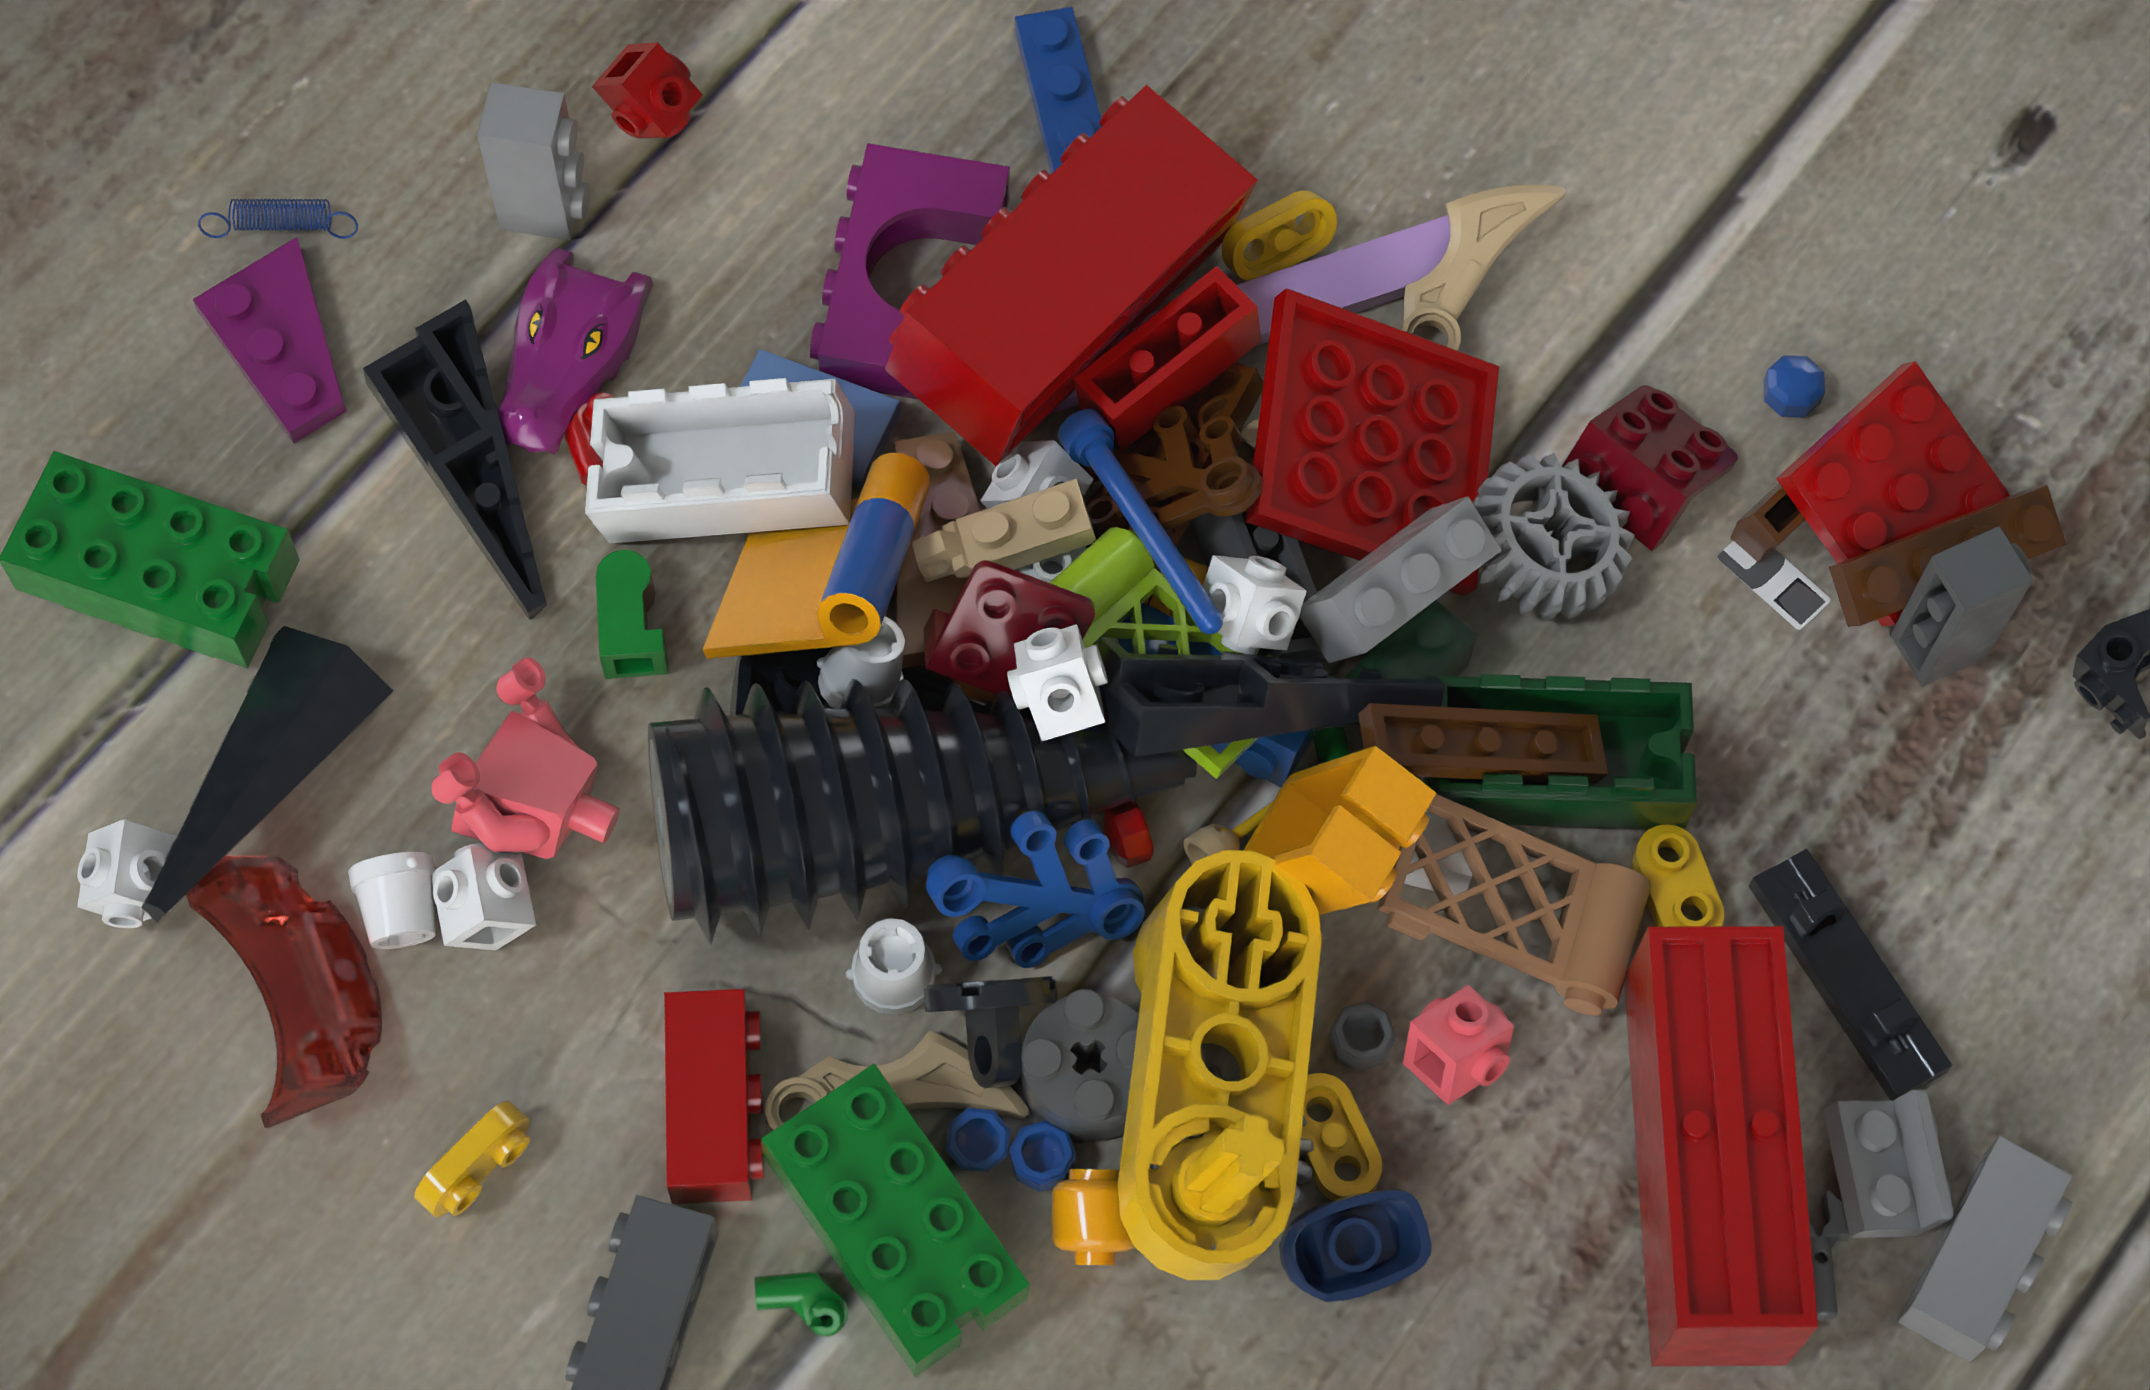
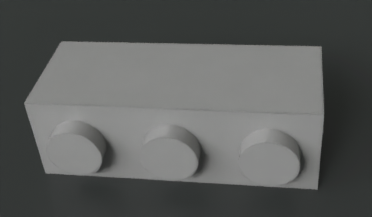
M490 83L477 139L500 230L571 240L576 218L585 219L590 200L589 183L582 182L584 154L575 149L578 125L576 119H569L564 93Z
M1469 497L1431 508L1302 604L1299 617L1328 663L1364 654L1499 553L1501 548Z
M1999 1136L1984 1153L1954 1211L1953 1218L1947 1224L1897 1322L1969 1363L1986 1347L1996 1351L2006 1337L2015 1318V1315L2005 1310L2015 1289L2025 1294L2042 1266L2044 1258L2034 1252L2043 1234L2046 1233L2054 1237L2072 1206V1202L2062 1196L2073 1175Z

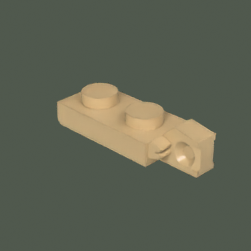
M1076 478L957 518L956 521H951L942 526L943 530H938L913 541L912 546L920 572L927 583L956 573L957 578L970 576L974 566L983 560H989L1015 570L1093 544L1096 541V537L1082 491Z

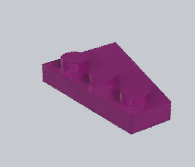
M298 237L193 299L198 313L293 444L346 412Z

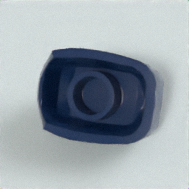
M1400 1189L1359 1193L1317 1205L1297 1216L1285 1228L1279 1243L1281 1264L1289 1280L1304 1292L1325 1302L1344 1301L1362 1297L1403 1280L1426 1264L1431 1255L1432 1248L1427 1222L1419 1202L1409 1192Z

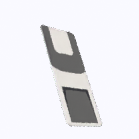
M1734 541L1718 555V560L1798 630L1807 625L1830 603L1828 595L1775 549L1760 563Z

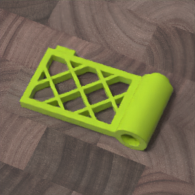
M1119 527L1108 529L1050 582L1053 585L1088 597L1093 601L1095 618L1083 639L1085 648L1098 645L1099 637L1132 639L1133 653L1146 654L1144 640L1176 641L1179 655H1190L1189 642H1209L1221 654L1223 651L1239 653L1224 646L1221 643L1223 636L1218 632L1215 634H1205L1198 628L1166 578L1154 568L1152 557L1134 531ZM1153 594L1173 611L1174 625L1143 624L1141 604ZM1130 616V623H1122ZM1258 738L1231 742L1221 753H1218L1210 745L1183 749V751L1214 778L1218 779Z

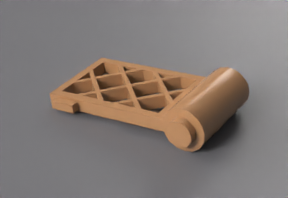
M1436 794L1426 811L1447 820L1457 844L1433 854L1422 833L1418 840L1410 847L1403 848L1400 846L1398 850L1402 853L1393 866L1397 870L1396 879L1388 892L1380 899L1377 910L1389 915L1386 926L1420 941L1427 938L1428 932L1550 983L1554 985L1556 992L1564 997V1005L1575 1012L1594 1016L1600 1015L1603 1009L1615 1008L1620 999L1650 893V881L1633 869L1611 863H1594ZM1468 829L1478 833V835L1471 837ZM1492 839L1505 845L1516 869L1492 879L1478 852L1476 844ZM1415 850L1419 860L1414 863H1411L1412 856ZM1462 851L1478 886L1453 896L1437 861ZM1526 854L1536 858L1537 860L1529 862ZM1546 864L1572 874L1566 897L1552 904L1549 903L1534 872V869ZM1421 868L1424 869L1439 900V903L1426 909L1400 899L1406 876ZM1520 876L1536 911L1512 921L1496 886ZM1482 893L1498 928L1485 934L1468 927L1458 906V903ZM1562 908L1558 921L1554 911ZM1444 910L1447 918L1435 913ZM1538 918L1541 919L1552 942L1547 961L1527 952L1516 928ZM1502 935L1506 943L1494 938Z

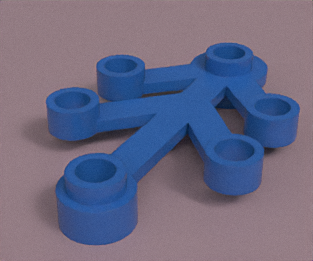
M1036 810L1028 811L1014 821L1011 827V837L1021 852L1029 856L1038 881L978 872L971 861L956 855H947L939 858L930 866L927 873L926 890L938 910L945 916L958 917L965 915L975 909L982 901L1018 906L990 922L983 916H971L956 926L953 932V940L964 958L969 961H979L988 957L997 946L1006 942V947L1017 965L1022 968H1032L1045 961L1050 953L1089 932L1097 933L1109 940L1124 938L1139 927L1145 915L1142 891L1133 880L1125 877L1116 878L1107 855L1110 846L1109 839L1099 824L1090 819L1081 820L1072 825L1064 836V845L1074 860L1084 865L1091 889L1069 885L1054 846L1057 838L1056 830L1046 815ZM1060 912L1071 914L1044 931L1038 926V924Z

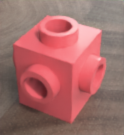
M1467 985L1446 999L1440 997L1433 1000L1417 1018L1410 1021L1403 1065L1449 1105L1480 1084L1488 1086L1494 1083L1504 1073L1510 1061L1508 1053L1514 1025L1497 1005L1487 1002L1472 987Z

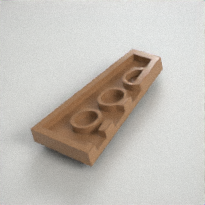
M955 432L895 441L894 453H904L914 457L925 466L930 476V487L896 582L895 623L903 631L905 638L902 669L925 665L923 628L933 609L948 614L951 613L969 577L957 578L956 573L926 583L918 567L912 546L913 541L938 530H943L942 526L981 511Z

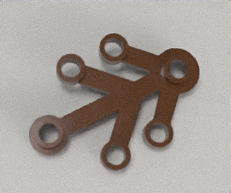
M1176 405L1165 408L1153 421V428L1163 444L1166 460L1118 450L1114 446L1113 454L1129 478L1144 482L1135 487L1148 506L1180 492L1191 493L1162 508L1149 507L1170 539L1173 535L1174 526L1207 512L1221 517L1238 515L1245 512L1253 505L1263 488V480L1258 470L1237 456L1236 451L1242 444V435L1233 419L1229 416L1214 417L1207 421L1200 429L1199 438L1212 458V464L1206 469L1195 467L1189 440L1195 434L1196 427L1188 412L1182 406ZM1078 463L1094 479L1092 482L1100 481L1092 467ZM1111 496L1099 497L1086 507L1095 537L1100 538L1110 528L1119 527L1123 529L1126 525V518Z

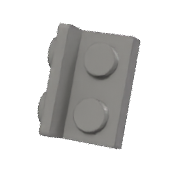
M1911 1090L1893 1101H1836L1823 1109L1850 1238L1917 1237L1953 1218L1952 1189L1946 1178L1937 1138L1938 1126L1932 1114L1926 1090Z

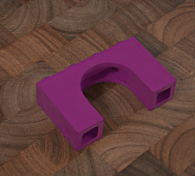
M867 143L862 166L853 164L849 173L847 200L853 201L850 218L840 216L838 221L834 250L836 253H841L838 270L828 269L825 276L822 305L829 306L825 323L815 322L810 342V358L818 359L819 371L878 393L919 400L885 370L893 345L888 340L904 317L899 313L898 309L886 303L876 293L869 281L871 273L878 261L887 252L911 240L934 238L977 245L983 239L981 232L989 220L1003 207L1008 209L1010 200V166Z

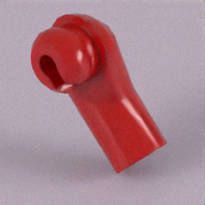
M605 392L593 394L589 398L588 403L579 408L565 431V441L580 480L584 485H587L588 468L590 466L600 465L603 469V461L590 445L594 399L615 398Z

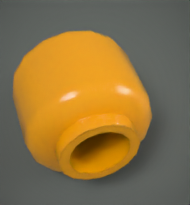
M1069 1169V1180H1062L1053 1187L1052 1242L1061 1250L1075 1251V1265H1115V1252L1129 1251L1134 1248L1119 1214L1117 1186L1119 1170Z

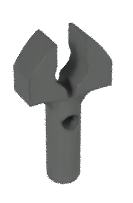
M1827 1191L1821 1198L1825 1226L1818 1236L1815 1233L1814 1227L1809 1224L1818 1321L1834 1319L1838 1314L1831 1248L1837 1241H1847L1850 1238L1843 1203L1830 1191Z

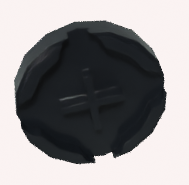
M1053 976L927 985V989H924L925 1012L965 1010L970 1069L975 1081L983 1088L1008 1087L1015 1084L1019 1078L1022 1067L1019 1006L1056 1003L1055 1001L1058 1000L1056 979H1053Z

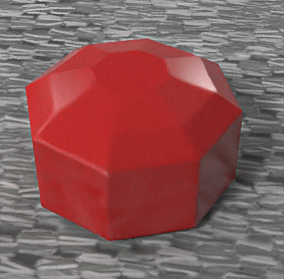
M1135 801L1134 804L1128 802L1105 811L1103 829L1110 842L1109 849L1117 861L1126 868L1150 861L1154 853V846L1148 825Z

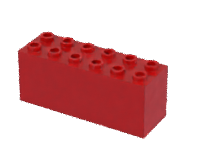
M1147 84L1129 101L1123 96L1119 97L1100 119L1099 125L1101 128L1091 137L1085 133H1081L1076 137L1061 156L1060 161L1063 163L1052 174L1046 170L1039 172L1024 189L1021 195L1023 201L1012 212L1006 207L1000 209L982 230L981 237L983 239L972 250L965 245L956 250L941 269L940 274L943 277L931 288L921 284L908 296L899 310V313L904 318L888 340L893 345L885 370L995 466L1013 452L1076 389L1073 378L1136 330L1222 246L1225 235L1237 222L1258 181L1257 178Z
M1783 926L1648 927L1627 971L1624 986L1651 1367L1787 1366L1818 1328L1784 928Z

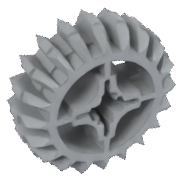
M1530 453L1528 456L1522 457L1516 465L1511 461L1502 465L1492 478H1487L1477 490L1479 494L1472 503L1501 548L1499 553L1484 563L1486 569L1481 574L1480 584L1495 581L1501 587L1498 602L1513 596L1519 600L1520 615L1529 613L1537 606L1544 621L1554 618L1559 612L1569 620L1571 617L1578 616L1584 609L1588 612L1591 609H1596L1606 599V595H1611L1620 586L1621 579L1623 578L1622 574L1629 568L1630 561L1633 558L1627 550L1632 546V540L1635 535L1622 528L1628 521L1627 518L1630 511L1614 509L1612 503L1616 500L1618 490L1603 492L1597 486L1600 472L1585 477L1579 472L1578 459L1568 462L1562 468L1555 453L1544 456L1540 462ZM1522 501H1533V510L1531 512L1525 511L1522 516L1510 515L1512 504ZM1577 556L1588 558L1586 570L1577 573H1566L1568 561H1573Z

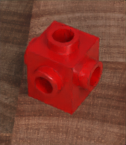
M658 42L628 44L592 85V88L613 110L611 116L615 124L626 134L635 138H669L676 135L689 123L691 119L689 111L703 96L689 79L691 73L688 67L679 58L667 53Z

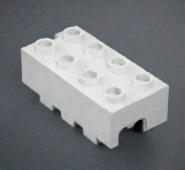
M786 378L749 381L750 386L728 388L725 383L688 386L689 391L667 393L663 388L629 391V397L594 399L590 445L602 459L603 469L600 465H593L588 468L585 514L609 544L849 525L855 410L837 380L825 379L789 383Z

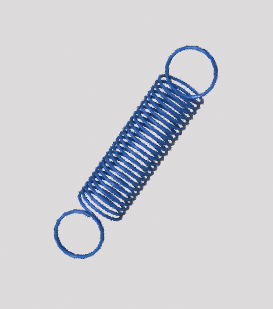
M231 199L228 219L219 213L208 212L203 214L198 221V227L204 235L210 238H223L228 235L231 229L230 211L234 201L232 220L235 231H244L246 229L247 231L250 229L251 231L254 229L255 231L258 229L259 231L262 229L263 231L266 229L267 231L270 229L271 231L274 229L275 231L278 229L279 231L282 229L283 231L286 229L287 231L290 229L291 231L294 229L295 231L298 229L299 231L302 229L305 231L306 228L307 231L310 228L312 231L314 228L316 231L318 228L321 231L323 228L324 231L327 229L336 238L347 239L354 236L358 230L357 220L351 214L342 211L331 214L330 204L327 199ZM325 201H327L328 208H329V216H328V217H327V209H326ZM235 205H236V211H237V212H236L237 227H235V220H234ZM239 205H240V211H241V212H240L241 227H239ZM243 205L245 211V227H243ZM247 205L249 211V227L247 226ZM251 206L253 210V227L251 226ZM255 206L257 210V227L255 226ZM259 206L261 210V227L259 226ZM263 206L265 210V227L263 225ZM267 206L269 210V228L267 225ZM271 206L273 210V228L271 225ZM275 207L277 210V228L275 225ZM279 207L281 210V228L279 224ZM283 207L285 210V228L283 224ZM287 207L289 209V228L287 224ZM291 207L293 209V228L291 224ZM295 208L297 209V228L295 223ZM299 208L301 209V228L299 223ZM324 208H325V228H324V220H323V211H324ZM303 209H305V228L303 222ZM307 209H309V228L307 222ZM311 209H313V228L311 222ZM316 209H317V228H316V221H315V210H316ZM320 209H321V228H320V221H319V210H320ZM339 214L350 217L355 222V231L347 236L333 233L330 230L331 217ZM205 216H219L227 222L228 230L222 235H211L202 229L200 221Z

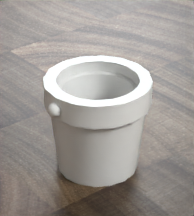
M884 616L878 635L871 641L858 645L832 647L831 651L824 658L817 660V666L821 669L818 679L820 692L832 708L840 709L848 683L852 679H857L862 684L874 708H889L898 682L904 679L902 662L905 638L900 627L893 620Z
M424 852L392 853L363 860L348 870L351 890L357 896L371 947L376 949L403 948L424 943L436 936L435 907L431 874L435 867L432 855Z
M889 918L876 922L866 930L860 940L859 948L853 956L852 968L848 969L845 975L847 979L853 981L856 994L867 1007L880 1014L900 1015L912 1012L925 1003L924 989H927V985H935L936 975L942 972V966L935 963L932 950L924 942L922 935L915 926L904 920Z

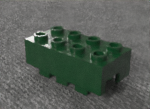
M1481 674V677L1436 676L1445 683L1441 707L1597 715L1608 769V775L1596 784H1589L1588 776L1548 775V782L1523 781L1522 774L1483 773V779L1429 777L1427 786L1434 790L1437 795L1507 825L1651 829L1658 825H1675L1683 829L1686 828L1697 804L1695 755L1684 753L1694 731L1692 683L1650 682L1648 678L1611 677V680H1585V677L1546 676V679L1520 678L1521 675Z

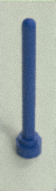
M1083 409L1075 412L1063 422L1059 429L1058 439L1074 462L1093 468L1198 628L1205 634L1217 633L1223 625L1221 613L1114 456L1113 430L1098 410Z

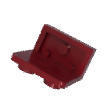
M1642 385L1589 421L1561 467L1564 468L1568 462L1578 459L1579 472L1583 476L1588 477L1591 474L1600 472L1597 486L1603 492L1618 490L1616 500L1612 503L1614 509L1630 511L1627 518L1628 521L1622 528L1635 535L1634 538L1653 551L1664 543L1692 498L1729 472L1737 462L1738 455L1727 445L1725 439L1718 432L1702 426L1681 410L1672 396L1651 386Z
M989 560L980 561L974 566L951 613L948 614L933 609L924 626L926 669L994 694L1006 691L1013 698L1007 672L1017 669L1014 643L1026 640L1030 635L1042 629H1063L1076 624L1083 640L1095 618L1094 603L1088 597Z

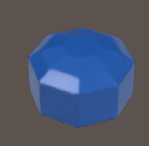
M1783 355L1766 372L1763 380L1764 402L1781 417L1805 418L1821 404L1824 397V371L1808 356Z
M967 1108L948 1124L946 1151L962 1170L989 1172L1008 1156L1010 1128L995 1110Z
M1047 1120L1021 1127L1009 1149V1157L1016 1180L1038 1192L1051 1189L1062 1180H1067L1069 1169H1073L1076 1163V1154L1069 1132L1051 1124Z

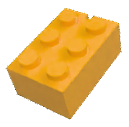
M1373 746L1289 774L1244 850L1255 851L1277 860L1274 865L1303 882L1319 911V915L1341 909L1346 910L1349 907L1369 902H1376L1388 892L1396 879L1397 870L1393 866L1402 853L1398 850L1400 846L1403 848L1410 847L1426 829L1429 817L1425 812L1434 799L1436 792L1377 746Z

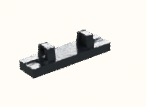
M1807 848L1752 878L1748 887L1774 926H1783L1785 943L1890 1101L1911 1090L1923 1087L1949 1071L1952 1067L1951 1062ZM1828 917L1832 924L1810 936L1813 929L1824 918Z

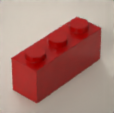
M1218 266L1214 267L1073 378L1080 410H1098L1114 432L1113 443L1115 448L1124 451L1153 428V421L1161 411L1170 406H1181L1261 342L1257 305Z
M745 989L664 992L666 1187L671 1203L752 1201V1179H764V1157L762 1154L761 1138L751 1139V1114H763L761 1074H750L749 1051L761 1050L760 1010L749 1011Z

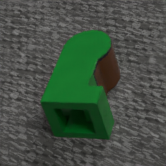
M632 550L611 552L601 560L597 566L595 576L599 657L605 679L668 674L667 649L663 630H648L647 612H649L655 600V589L649 563L641 554Z

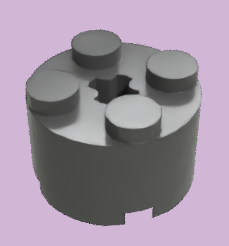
M1077 990L1067 997L1055 1001L1056 1003L1050 1004L1031 1023L1022 1046V1088L1029 1111L1037 1122L1047 1120L1051 1124L1068 1131L1071 1141L1075 1143L1101 1139L1107 1141L1124 1134L1139 1015L1131 1007L1115 998L1097 994L1092 990ZM1092 1062L1100 1066L1099 1073L1093 1069H1088L1083 1075L1076 1072V1067L1079 1063L1087 1066Z

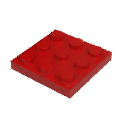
M1916 361L1901 364L1776 478L1836 563L2011 496ZM1904 609L1877 620L1882 626L1896 625Z

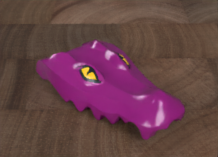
M555 248L543 260L531 276L520 304L515 323L514 345L507 373L506 389L497 408L507 445H519L526 448L529 452L544 451L552 455L558 453L563 435L579 408L588 403L589 398L593 394L601 392L602 385L606 380L613 381L617 377L623 362L629 359L639 331L643 308L653 287V281L650 276L632 272L625 282H620L572 267L574 254L560 248Z

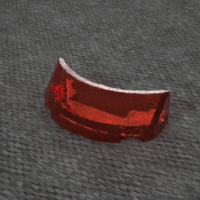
M225 856L186 897L190 908L206 919L239 955L255 980L268 1009L276 1043L277 1068L271 1099L266 1110L260 1116L264 1128H270L350 1096L361 1087L370 1073L367 1066L371 1051L381 1042L382 1007L377 982L373 979L366 952L345 917L331 900L324 902L315 901L301 888L298 879L299 870L281 857Z

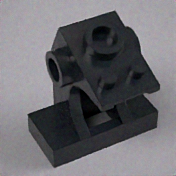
M2150 609L2105 625L2077 654L2072 675L2076 679L2074 685L2077 691L2088 704L2097 710H2102L2105 707L2114 715L2115 719L2110 722V725L2117 733L2122 734L2129 729L2138 739L2146 737L2145 727L2146 723L2150 721V714L2136 683L2138 675L2150 668Z

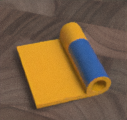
M887 453L879 456L872 462L860 497L851 499L849 525L750 532L703 646L706 659L858 645L869 642L877 636L930 487V476L925 466L914 457L904 453Z

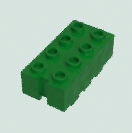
M53 451L0 554V563L14 588L18 591L247 669L269 626L261 607L266 597L268 601L280 603L300 561L286 528L57 451Z
M875 1063L761 1138L764 1159L914 1377H917L960 1347L962 1337L960 1328L975 1319V1322L983 1331L1027 1300L1030 1289L1029 1282Z

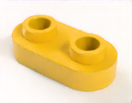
M1301 190L1294 192L1235 223L1225 235L1222 243L1221 253L1223 262L1230 271L1245 281L1292 267L1322 251L1331 242L1337 229L1336 211L1328 201L1312 191ZM1304 213L1301 222L1294 226L1296 218ZM1253 240L1251 247L1245 252L1247 245Z
M1658 825L1647 830L1641 836L1636 846L1632 865L1633 870L1644 875L1651 883L1647 905L1656 927L1722 926L1725 916L1724 907L1695 838L1685 829L1675 825ZM1662 847L1674 849L1679 856V860L1676 862L1663 860L1658 854V849ZM1693 905L1701 911L1703 918L1698 921L1689 920L1683 915L1681 907Z
M1314 1073L1308 1075L1303 1113L1307 1124L1302 1127L1301 1137L1313 1142V1151L1306 1154L1305 1161L1313 1169L1312 1176L1317 1187L1323 1195L1332 1201L1349 1195L1375 1191L1382 1173L1381 1155L1349 1088L1343 1081L1330 1074ZM1313 1104H1322L1329 1109L1331 1117L1323 1122L1314 1121L1307 1114V1108ZM1340 1163H1350L1356 1167L1359 1176L1353 1181H1344L1336 1175L1334 1168Z
M509 1100L493 1107L426 1173L416 1188L414 1198L434 1217H441L448 1212L453 1216H457L464 1212L479 1196L482 1190L480 1182L498 1164L505 1168L525 1151L530 1142V1137L526 1134L530 1126V1119Z

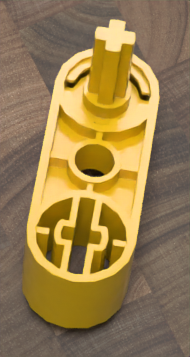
M1222 850L1195 861L1176 881L1142 924L1133 949L1134 976L1141 992V1002L1117 1185L1119 1214L1133 1246L1158 1269L1185 1280H1219L1246 1268L1285 1229L1295 1198L1322 943L1319 911L1306 885L1274 865L1277 860L1255 851ZM1195 906L1194 911L1185 910V908ZM1224 925V930H1223V932H1222V931H1219V930L1222 928V926ZM1229 961H1233V963H1232V964L1230 965V967L1228 968V966H1229ZM1259 982H1267L1269 986L1261 989L1259 988ZM1215 1043L1230 1051L1239 1064L1240 1081H1225L1215 1077L1206 1068L1201 1058V1044ZM1200 1136L1199 1138L1182 1141L1186 1137ZM1150 1164L1157 1165V1168L1150 1169L1149 1166Z

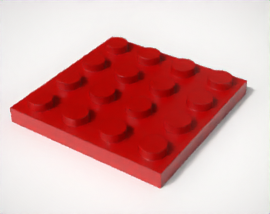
M1286 288L1274 297L1253 466L1262 477L1263 488L1259 497L1247 510L1246 522L1360 561L1429 509L1464 497H1469L1471 502H1473L1479 494L1477 490L1489 475L1499 366ZM1479 568L1448 591L1465 596L1477 589Z

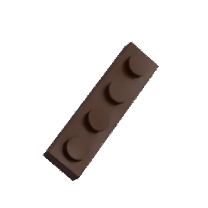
M2048 485L2029 488L1829 566L1847 626H1862L1904 609L1932 556L1995 527L2000 526L2009 542L2017 544L2023 550L2027 559L2066 545Z
M1370 703L1358 713L1364 749L1377 746L1415 777L1483 779V773L1522 774L1523 781L1548 782V775L1588 776V783L1596 784L1608 775L1597 715Z

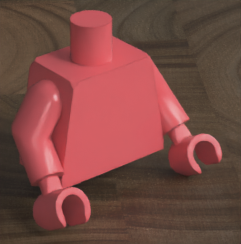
M529 657L513 665L512 670L499 678L496 692L504 703L509 705L520 704L522 711L519 714L514 711L509 713L476 763L468 755L461 752L452 754L440 763L438 769L440 775L433 780L431 789L432 795L441 803L450 804L457 801L451 831L481 840L493 852H523L549 859L557 855L572 830L601 843H606L616 825L620 808L591 796L598 763L593 756L581 750L566 733L546 699H538L536 693L542 690L545 685V672L535 659Z

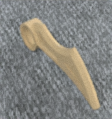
M1554 185L1507 186L1470 194L1447 203L1445 207L1450 224V241L1447 251L1440 263L1429 274L1420 280L1406 285L1403 326L1401 330L1413 334L1423 326H1433L1444 334L1446 347L1458 351L1461 343V329L1457 319L1502 251L1524 228L1565 197L1566 189L1562 186Z
M931 1030L927 1032L921 1042L908 1054L889 1064L877 1066L908 1111L978 1108L995 1110L1000 1116L1022 1121L1026 1120L1029 1116V1108L1011 1086L983 1088L979 1086L970 1069L968 1050ZM828 1056L801 1076L781 1081L771 1090L766 1100L765 1121L769 1133L784 1124L779 1117V1111L786 1101L800 1097L808 1099L814 1104L869 1066H856Z

